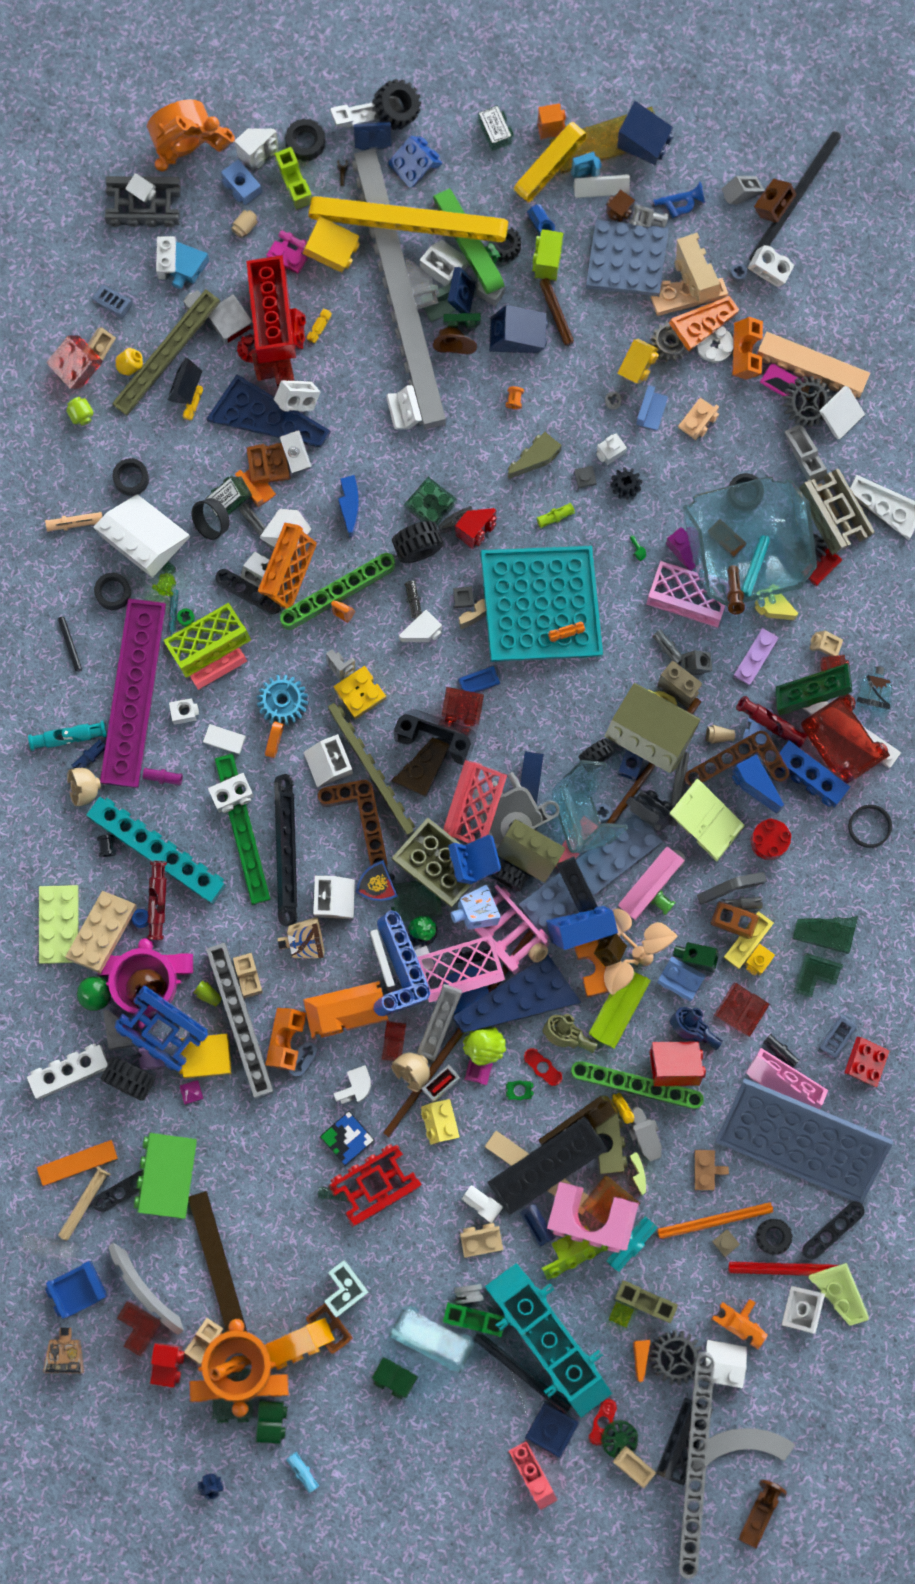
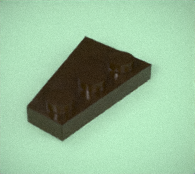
M432 737L417 755L403 767V770L397 776H394L391 782L426 797L448 753L450 744Z

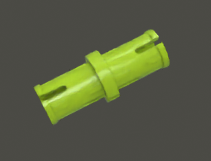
M571 503L557 509L553 508L547 514L536 517L537 523L542 529L549 524L559 523L561 519L575 514V510Z

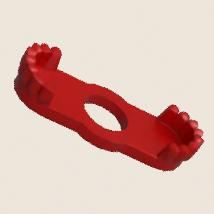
M530 1048L525 1051V1063L533 1068L537 1076L542 1077L551 1086H557L562 1082L561 1072L557 1071L552 1066L550 1060L544 1058L537 1049ZM540 1062L548 1064L549 1069L546 1073H540L537 1070V1065Z
M606 1398L600 1403L601 1406L598 1414L593 1420L592 1431L588 1435L590 1442L595 1446L602 1445L601 1436L605 1429L598 1426V1419L605 1416L610 1424L613 1422L617 1410L616 1402L610 1398Z

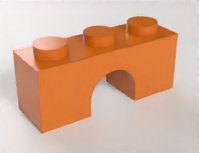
M747 317L734 323L733 376L748 380L762 374V356L753 354L752 349L757 341L763 339V321Z
M600 939L574 947L577 960L589 959L595 965V972L582 978L587 998L609 993L604 982V973L607 966L605 967L594 954Z
M277 1008L266 1066L295 1071L299 1051L292 1050L290 1043L292 1036L296 1032H303L305 1012L291 1008Z

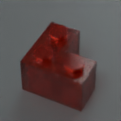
M257 353L251 354L257 381L275 378L277 388H279L281 380L295 381L291 359L259 364Z
M127 1301L117 1319L133 1328L123 1347L142 1357L161 1327V1319L132 1301Z

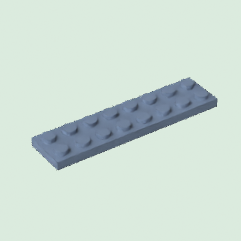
M634 814L577 858L576 861L594 895L662 843V840L647 822ZM560 872L518 904L531 923L539 931L542 929L544 932L548 931L546 920L567 916L577 908Z

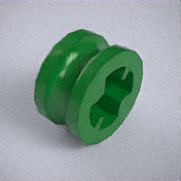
M184 608L178 612L177 619L182 626L187 627L194 623L195 616L190 609ZM185 613H189L191 618L189 621L186 620L187 622H183L181 617L183 614L186 615Z

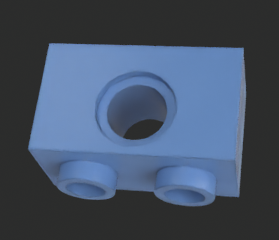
M239 159L221 171L223 185L227 189L231 188L234 192L232 194L238 202L242 201L246 205L262 193L261 185ZM238 182H244L241 186L236 185Z

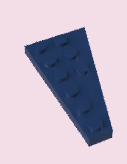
M236 374L206 418L208 422L276 438L300 431L304 444L319 448L322 447L331 433L329 429L297 410H282L274 400V396Z
M547 955L542 961L532 964L452 1018L461 1032L465 1034L509 1021H516L548 1011L577 1005L581 1001L550 956Z

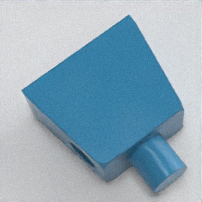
M176 242L175 272L170 273L171 276L175 277L172 286L182 289L185 281L194 284L209 262L208 253Z

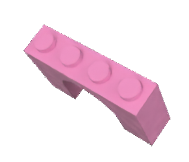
M559 1182L547 1229L554 1230L553 1234L564 1237L565 1234L571 1235V1239L578 1242H583V1239L590 1241L589 1245L601 1248V1245H606L609 1251L619 1253L620 1250L627 1251L639 1203L614 1197L607 1223L600 1230L590 1232L582 1226L578 1217V1209L584 1188Z

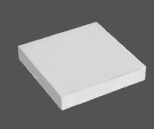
M844 386L819 411L837 439H841L865 415L847 386Z

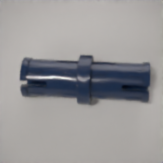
M98 739L88 750L85 749L83 751L84 754L71 766L73 768H85L91 762L94 763L96 761L95 758L105 750L106 745Z

